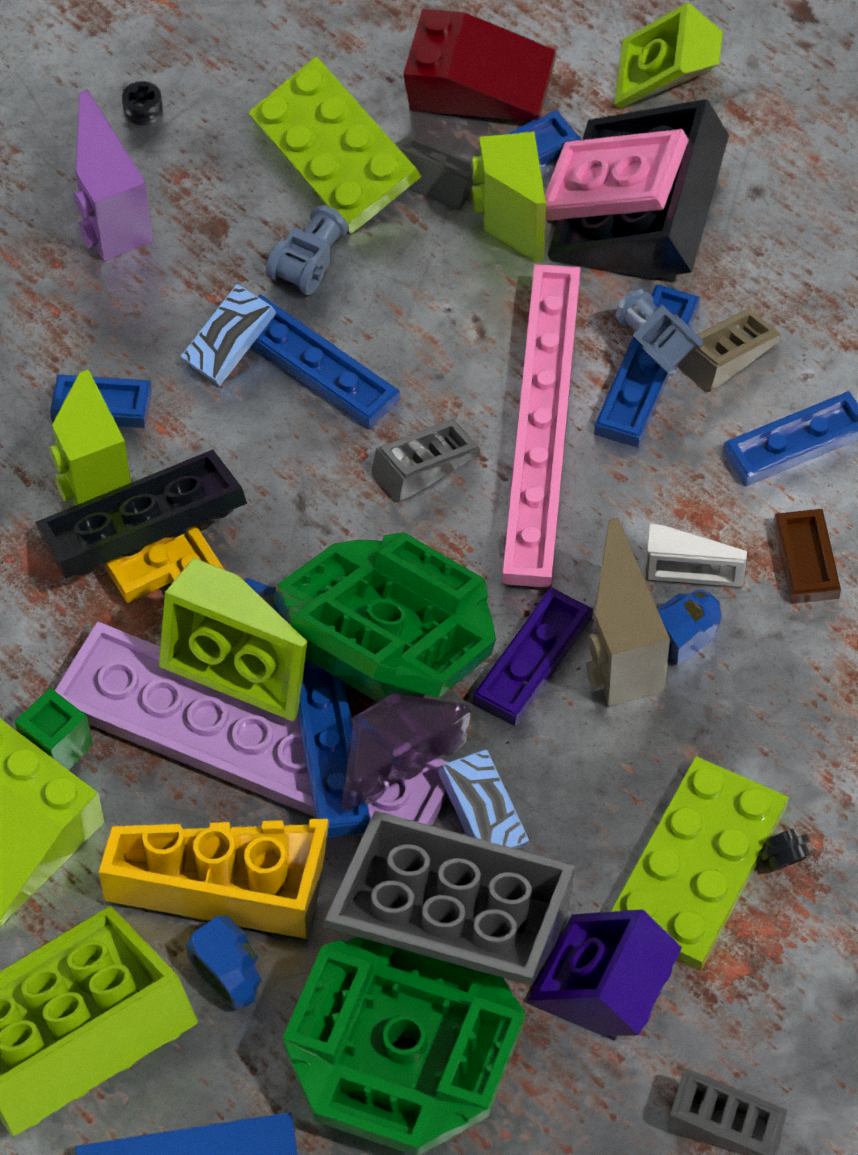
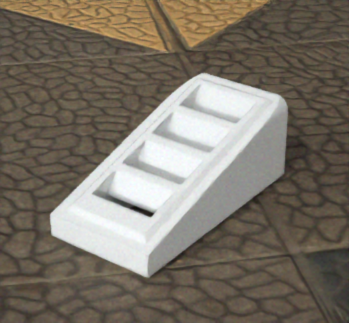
M650 523L645 579L743 587L747 551L668 526Z

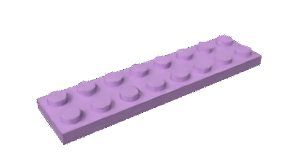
M97 621L55 689L59 695L87 715L90 725L315 817L297 718L294 722L162 669L159 667L160 646ZM352 724L370 819L376 810L432 826L448 796L437 771L443 764L449 762Z

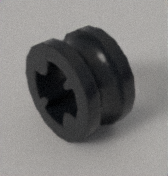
M138 81L129 84L123 90L121 96L124 116L129 122L134 125L144 126L156 122L163 113L161 91L157 85L147 81ZM140 101H146L145 106H139Z

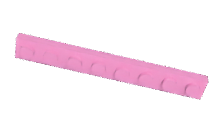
M534 264L502 584L550 588L552 585L580 267Z

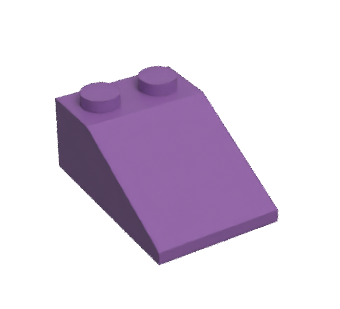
M88 90L80 92L76 154V177L79 191L74 192L73 196L78 211L83 217V220L78 222V227L88 248L95 246L103 261H107L153 242L146 182Z

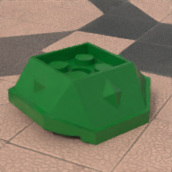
M405 532L383 535L382 541L359 539L330 545L279 582L273 599L283 618L307 640L305 659L388 709L425 695L440 698L492 654L496 641L493 619L487 604L488 592L485 579Z
M356 937L346 942L340 940L322 945L283 1035L282 1042L284 1051L315 1122L411 1155H422L489 1117L524 1027L526 1013L517 998H514L507 982L502 977ZM402 1038H409L418 1043L415 1047L408 1050H401L392 1045L395 1041Z

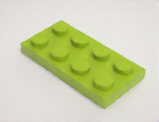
M317 56L248 112L323 202L338 211L347 221L348 231L351 234L422 177L417 168Z
M696 756L611 912L643 909L682 947L676 960L701 971L761 858L760 853L764 852L767 847L765 840L772 837L788 806L789 797Z

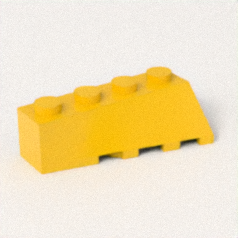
M309 819L310 824L284 825V820L262 821V826L230 827V822L209 823V828L182 829L181 824L112 826L98 871L104 901L208 921L216 916L228 915L239 927L307 939L319 896L329 819Z

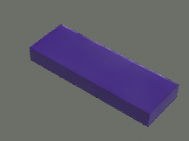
M550 587L474 692L473 704L516 726L591 621L593 608Z

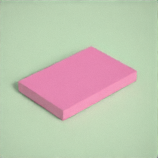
M683 129L565 142L545 192V221L664 210L689 141Z

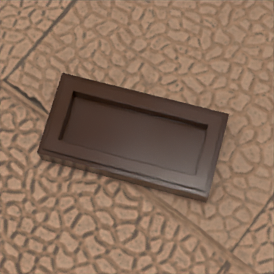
M823 509L776 513L774 516V528L791 604L839 599L841 587Z

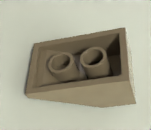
M618 517L608 521L595 609L594 634L588 636V646L592 661L586 663L590 684L594 691H602L608 707L665 691L670 642L669 635Z

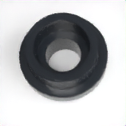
M790 829L765 840L768 850L760 853L762 861H768L774 872L810 857L811 854L806 845L810 842L808 834L797 837L794 829Z

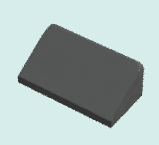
M407 136L395 143L422 176L409 189L451 207L460 208L470 197L471 186L478 185L473 183L471 161L411 136Z

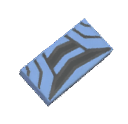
M236 284L180 357L186 364L220 386L275 316L276 311L271 305L239 284Z
M487 749L443 764L437 772L467 836L513 849L522 848L529 842Z

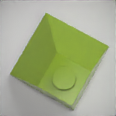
M687 2L624 38L614 105L619 109H623L686 83L702 73L711 71L720 63L723 31Z

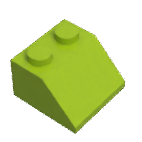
M526 132L479 137V156H471L473 183L479 184L471 186L473 212L482 213L484 231L532 261L543 262L545 252L546 200L535 133Z
M89 369L79 372L52 424L56 445L49 447L53 464L58 474L54 475L59 493L64 502L72 499L74 505L131 483L125 440Z

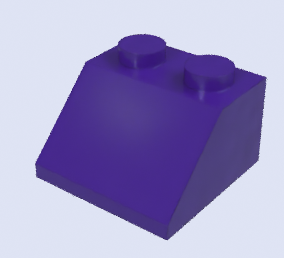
M643 909L572 914L528 1001L541 1010L601 1036L640 1035L643 1027L651 1017V1010L664 984L672 974V967L682 947Z

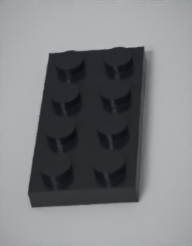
M214 449L35 523L41 539L66 579L74 575L91 573L100 564L119 556L127 557L137 554L144 546L165 537H178L187 532L190 527L209 519L224 518L230 515L234 509L247 504L241 485Z

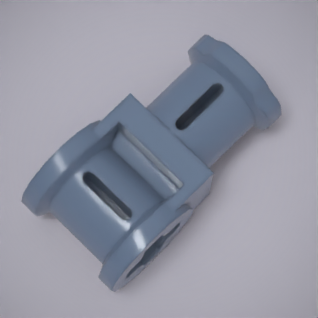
M325 205L315 207L311 211V221L303 231L294 227L285 240L282 239L275 245L267 261V277L273 280L282 278L299 286L300 292L311 295L318 288L325 270L331 263V246L337 239L343 238L349 228L347 221L338 211Z
M645 289L629 292L617 306L615 314L617 321L622 326L631 327L635 331L633 336L643 345L642 348L672 377L677 372L676 366L695 346L701 348L705 344L676 314L673 315L663 305L658 308L653 303L652 295ZM633 306H637L640 311L636 313L633 310Z

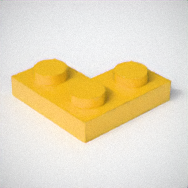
M196 525L190 527L187 532L178 537H165L148 544L137 554L127 557L119 556L104 563L105 569L127 604L165 585L172 584L193 558L225 570Z

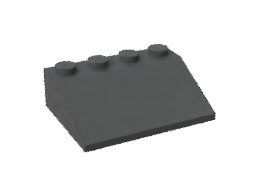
M375 810L328 911L324 927L531 986L553 950L568 913L575 865Z

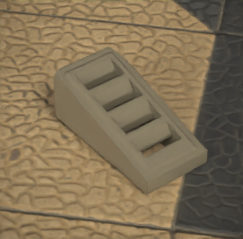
M747 308L698 333L697 335L705 344L701 348L695 346L678 366L682 372L705 391L709 392L728 381L778 343L782 334L753 310ZM744 329L754 339L751 340L741 330Z

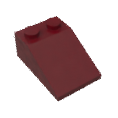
M422 9L403 72L409 110L528 121L539 120L556 59V50L466 12Z

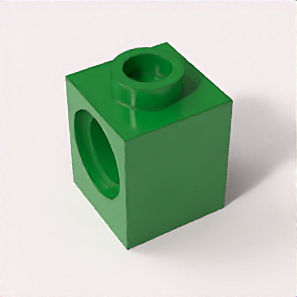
M49 688L15 720L16 730L68 770L93 747L87 715L52 688Z

